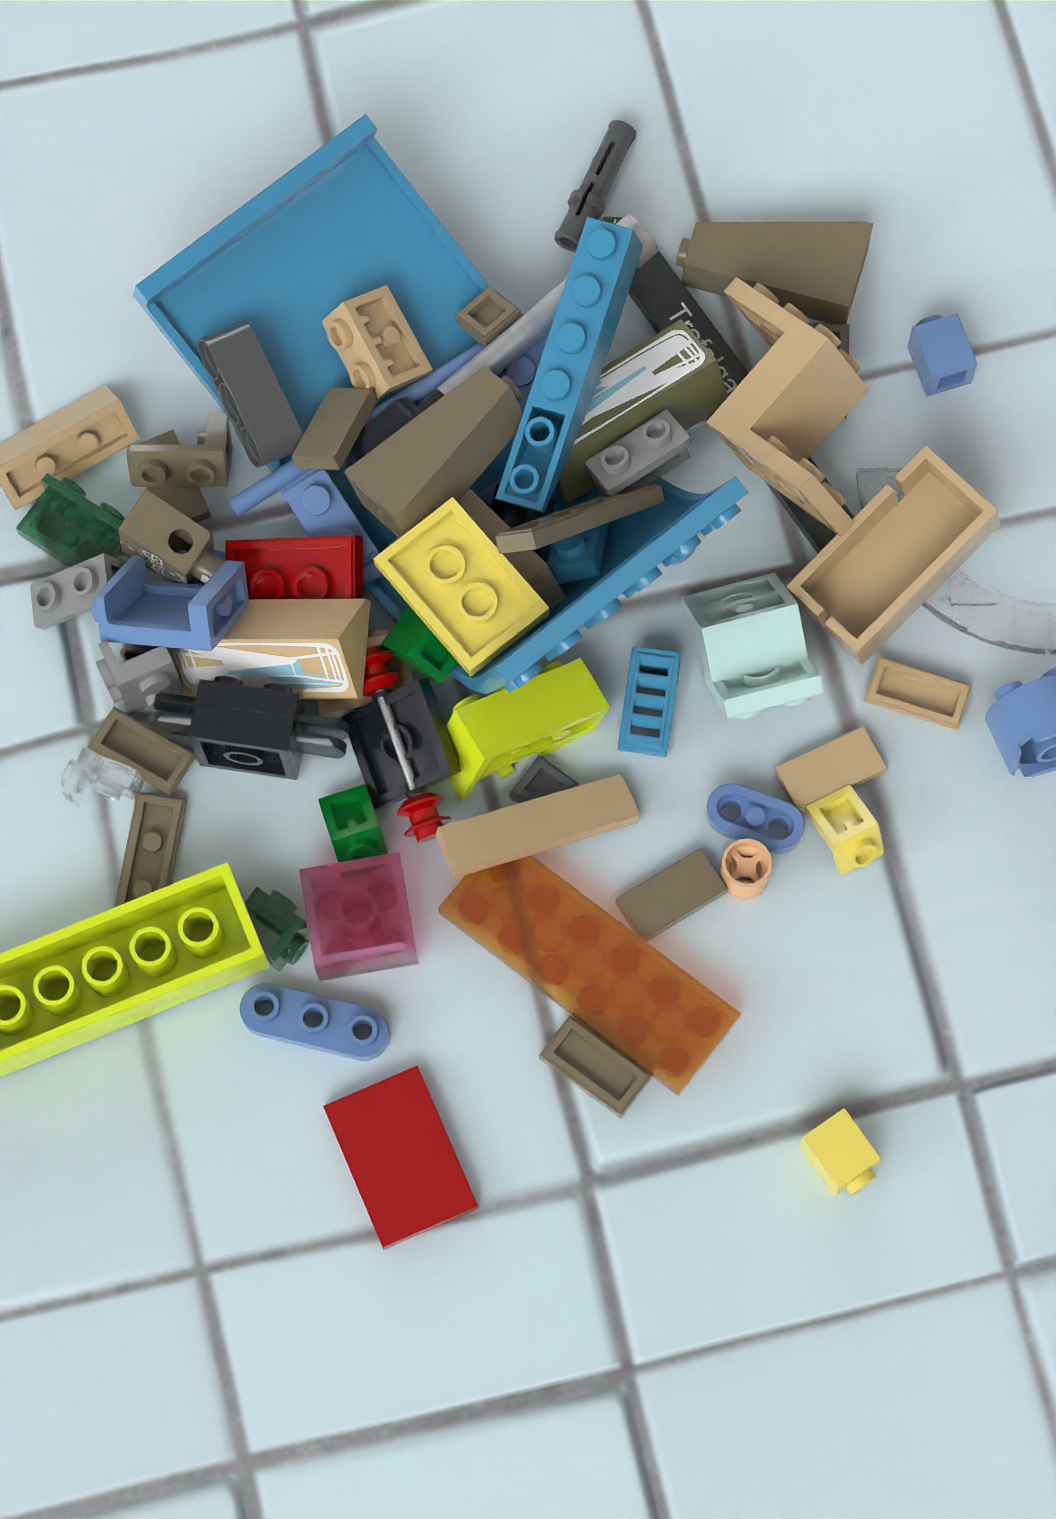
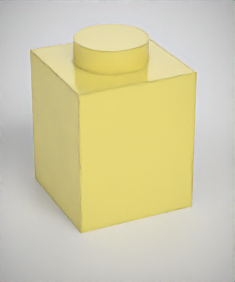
M845 1108L804 1135L799 1143V1148L834 1196H837L845 1189L852 1196L877 1178L872 1170L877 1168L881 1158Z

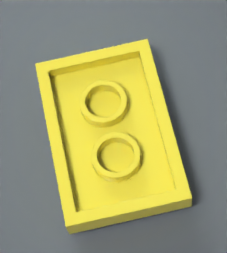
M453 497L373 558L374 564L470 677L550 615V608L506 557L502 553L499 554L498 548Z

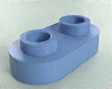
M733 783L724 784L716 788L707 801V821L711 828L720 835L736 841L748 838L759 841L772 854L788 853L796 848L801 841L804 831V820L800 811L788 802ZM733 806L739 810L740 816L737 819L729 820L723 816L721 811L725 807ZM775 823L782 824L786 828L787 833L782 837H775L769 832L768 828Z

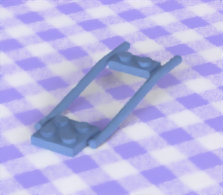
M549 332L497 375L499 378H502L504 375L508 376L517 386L523 397L518 402L522 412H524ZM477 343L373 408L365 425L397 399L408 397L415 404H418L485 347ZM291 459L228 500L238 517H240L273 494L281 491L310 537L363 536V588L383 576L375 566L373 559L380 553L325 469H298L294 460ZM502 477L476 493L489 508L492 505L496 485L500 484Z

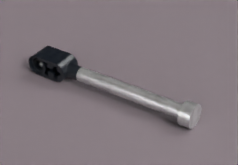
M627 214L616 223V225L634 229L643 245L637 268H640L659 251L650 232L634 216ZM567 278L419 404L416 405L408 397L392 402L362 428L344 463L348 467L352 466L481 367H487L495 375L500 374L550 331Z

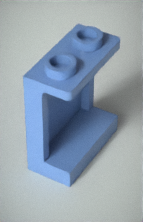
M133 555L94 597L92 614L94 620L98 622L101 641L108 640V642L212 651L238 621L249 604L245 564L240 561L226 560L205 585L151 581L147 578L144 556Z

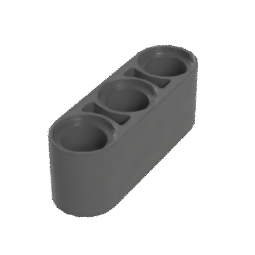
M243 321L198 339V350L203 365L252 464L259 468L293 454L303 434L251 326Z

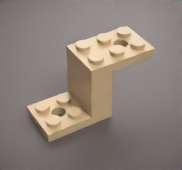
M736 277L724 290V293L764 341L772 347L706 423L751 472L842 537L855 523L842 508L846 500L826 482L821 484L826 477L815 465L808 461V458L869 390L857 374L861 366L845 351L837 349L841 341L828 328L820 323L815 328H812L808 325L810 322L808 318L795 306L787 303L782 308L778 305L779 300L765 286L757 283L752 288Z

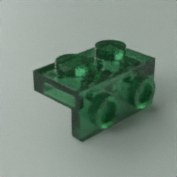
M46 473L41 479V484L45 491L17 525L16 530L18 534L68 568L103 553L118 558L122 552L118 528L125 520L124 516L105 502L97 506L86 499V492L69 478L63 477L59 481Z

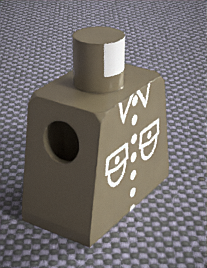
M147 489L141 494L118 528L122 554L128 558H131L133 555H143L146 568L170 582L193 584L196 579H199L206 583L225 562L213 554V535L207 529ZM181 550H186V551H188L187 553H184V554L176 553V552L181 551Z

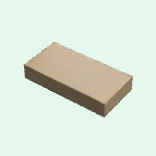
M862 726L775 767V774L790 803L802 813L807 811V805L849 784L852 788H855L885 774L887 767L865 727Z

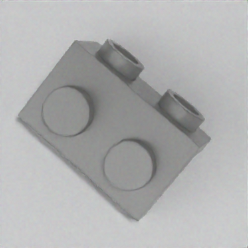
M666 409L585 461V465L599 496L605 494L612 496L626 487L648 485L690 458L691 456L687 448L691 446L692 441L688 433Z
M108 640L98 644L104 658L95 663L114 704L124 700L130 715L146 707L154 710L153 703L157 693L178 694L182 692L181 681L166 647H157L118 665Z

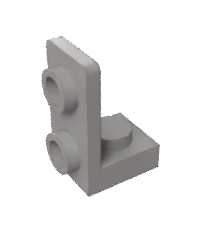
M103 553L33 582L30 586L34 626L45 630L92 611L95 595L127 561Z

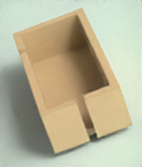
M926 445L894 476L898 491L904 498L898 503L895 491L886 484L852 519L855 523L842 537L837 534L786 586L787 590L797 601L798 606L823 629L827 627L830 636L861 665L1000 526L998 510Z

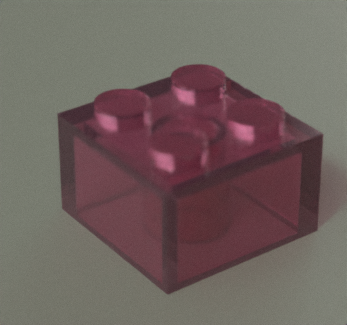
M400 852L299 869L313 963L319 981L419 964Z

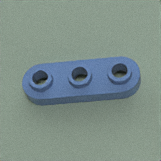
M262 983L251 987L243 995L240 1002V1016L246 1028L260 1037L359 1061H369L379 1057L386 1050L389 1043L390 1032L385 1018L377 1010L269 983ZM268 1000L274 1003V1009L269 1015L261 1016L256 1013V1007L261 1001ZM312 1012H318L323 1015V1022L315 1028L305 1025V1018ZM361 1024H367L373 1029L371 1036L365 1040L357 1039L354 1036L355 1028Z

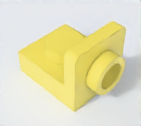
M850 784L806 806L810 821L831 849L836 868L842 875L856 868L864 867L884 854L878 822Z

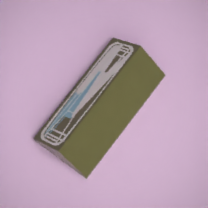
M681 319L603 367L583 423L556 485L566 505L595 488L585 465V461L666 409L686 431L715 413L728 398L717 359Z

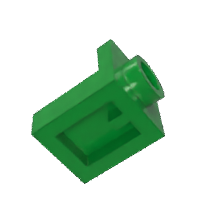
M366 784L318 799L342 872L364 867L388 857Z

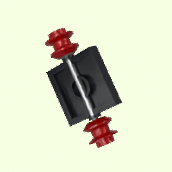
M379 646L369 647L366 650L363 696L371 697L372 702L343 716L342 719L351 726L349 739L374 809L387 808L407 798L396 812L397 816L408 817L411 826L404 832V836H415L417 843L426 842L436 838L437 827L444 826L452 821L450 816H440L437 806L444 800V796L428 792L426 788L462 772L429 679H416L392 691L391 689L401 677L399 672L388 671L386 663L393 657V653L389 651L382 652Z

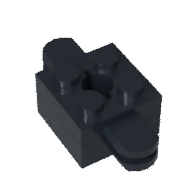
M217 676L214 678V681L199 679L196 697L163 692L155 694L153 707L158 711L151 714L149 726L158 732L188 736L200 766L297 780L302 753L337 759L344 757L347 744L342 740L348 738L351 727L348 722L339 718L305 714L299 694L293 693L290 687L275 683L264 684L263 688L244 686L241 680L228 676Z

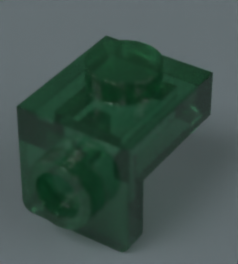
M256 887L244 903L253 918L280 936L267 955L270 965L280 972L287 962L294 965L304 954L310 942L306 938L309 930L306 921L294 913L297 906L290 899L276 890H273L268 895Z

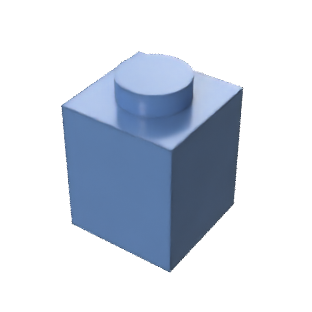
M958 313L946 317L941 315L928 316L912 327L907 348L927 397L972 383L977 361Z

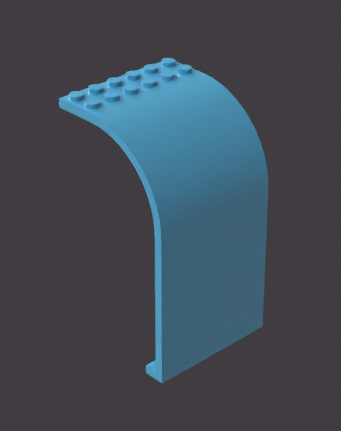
M366 114L135 285L133 297L226 415L224 406L201 360L198 350V339L243 321L247 322L256 334L299 423L302 434L305 433L329 388H354L350 375L338 352L330 344L327 332L322 324V320L342 302L388 285L433 371L479 343L458 326L454 316L490 285L374 136L378 129ZM415 382L387 393L377 401L374 407ZM515 436L471 485L470 489L475 494L503 476ZM292 454L266 466L273 472L290 461ZM343 463L340 470H326L378 552L381 553L388 548V545L398 537L362 505L344 472L349 467ZM736 476L705 494L685 491L661 477L655 479L650 484L657 483V485H661L665 502L610 522L599 576L559 584L566 598L550 611L549 616L470 677L458 662L449 674L468 688L483 694L492 693L502 687H505L509 693L515 688H520L543 670L537 662L539 659L545 656L550 661L555 656L563 654L583 638L577 630L583 624L587 629H590L595 624L603 622L622 607L623 604L617 598L623 593L626 598H629L663 573L657 567L658 564L662 562L667 567L696 548L702 542L696 535L698 532H701L705 537L714 529H719L741 511L736 502L749 492ZM555 487L551 499L556 500L553 513L600 497L596 487L566 505ZM551 544L534 551L546 564ZM384 575L365 587V590L396 624L409 604Z

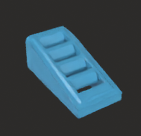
M632 647L618 751L667 757L680 667V653ZM639 670L668 673V676L640 673ZM637 686L666 690L665 697L636 693ZM634 707L662 710V717L633 713ZM631 726L659 729L660 735L659 737L631 734Z

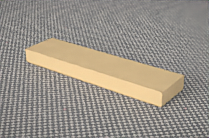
M622 773L437 827L435 836L453 878H457L637 824L641 814Z

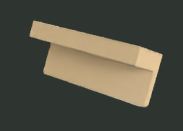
M106 385L100 386L0 443V486L13 508L17 510L140 440V437L119 398Z

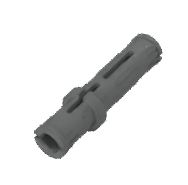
M612 120L609 123V128L591 161V165L579 189L572 191L568 199L569 209L559 230L554 235L555 242L568 251L576 252L586 218L589 217L597 220L601 218L605 210L604 199L619 172L632 142L637 136L636 130L624 121Z

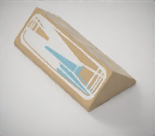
M368 599L249 600V604L238 621L212 651L166 648L181 681V689L184 696L196 697L199 679L214 681V678L217 676H228L241 680L244 686L263 688V685L267 683L285 685L290 687L293 693H298L300 699H362L371 601Z

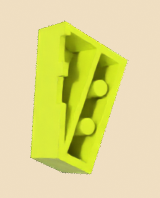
M581 658L564 665L562 661L553 662L542 668L543 670L523 686L515 688L510 693L505 687L496 690L495 693L481 699L479 695L469 696L453 707V714L446 728L462 772L447 778L460 802L474 795L472 789L475 783L497 772L502 780L515 773L511 765L512 763L538 752L541 757H545L597 729L610 706Z

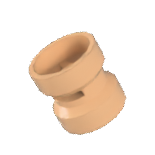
M749 838L739 839L730 844L724 851L719 873L721 880L728 889L727 893L741 900L753 899L761 895L768 885L772 869L771 854L762 843Z

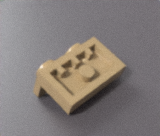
M388 285L342 302L322 320L328 340L344 363L353 387L372 388L377 401L387 393L415 382L433 371Z

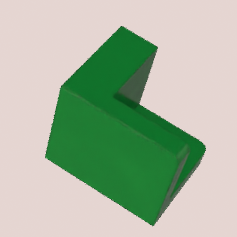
M408 606L381 643L414 672L439 684H442L457 664V660L410 606Z

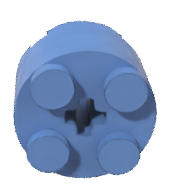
M1056 667L1045 672L1039 679L1024 685L1021 681H1012L999 687L994 692L996 702L986 713L985 721L1011 775L1015 776L1017 769L1021 770L1024 777L1039 776L1056 770Z

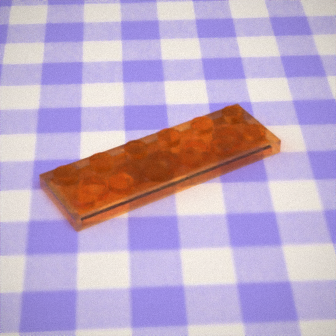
M532 855L465 875L438 908L441 916L607 1043L650 1073L654 1079L678 1097L741 1017V1013Z

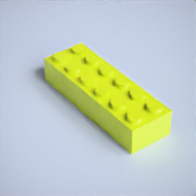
M228 862L0 953V1077L270 968Z

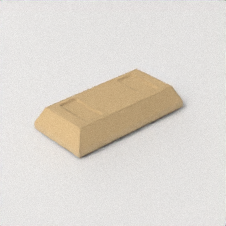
M878 656L864 702L959 731L973 685Z

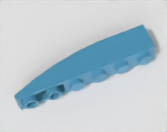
M589 217L586 218L495 497L498 501L540 513L545 512L599 381L643 249V245L634 229Z

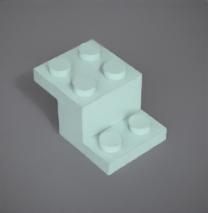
M775 573L681 597L685 616L695 630L706 685L727 719L732 717L737 719L752 718L759 715L762 709L781 704L784 706L801 705L808 702L811 696L824 693L821 675L808 658L798 603Z

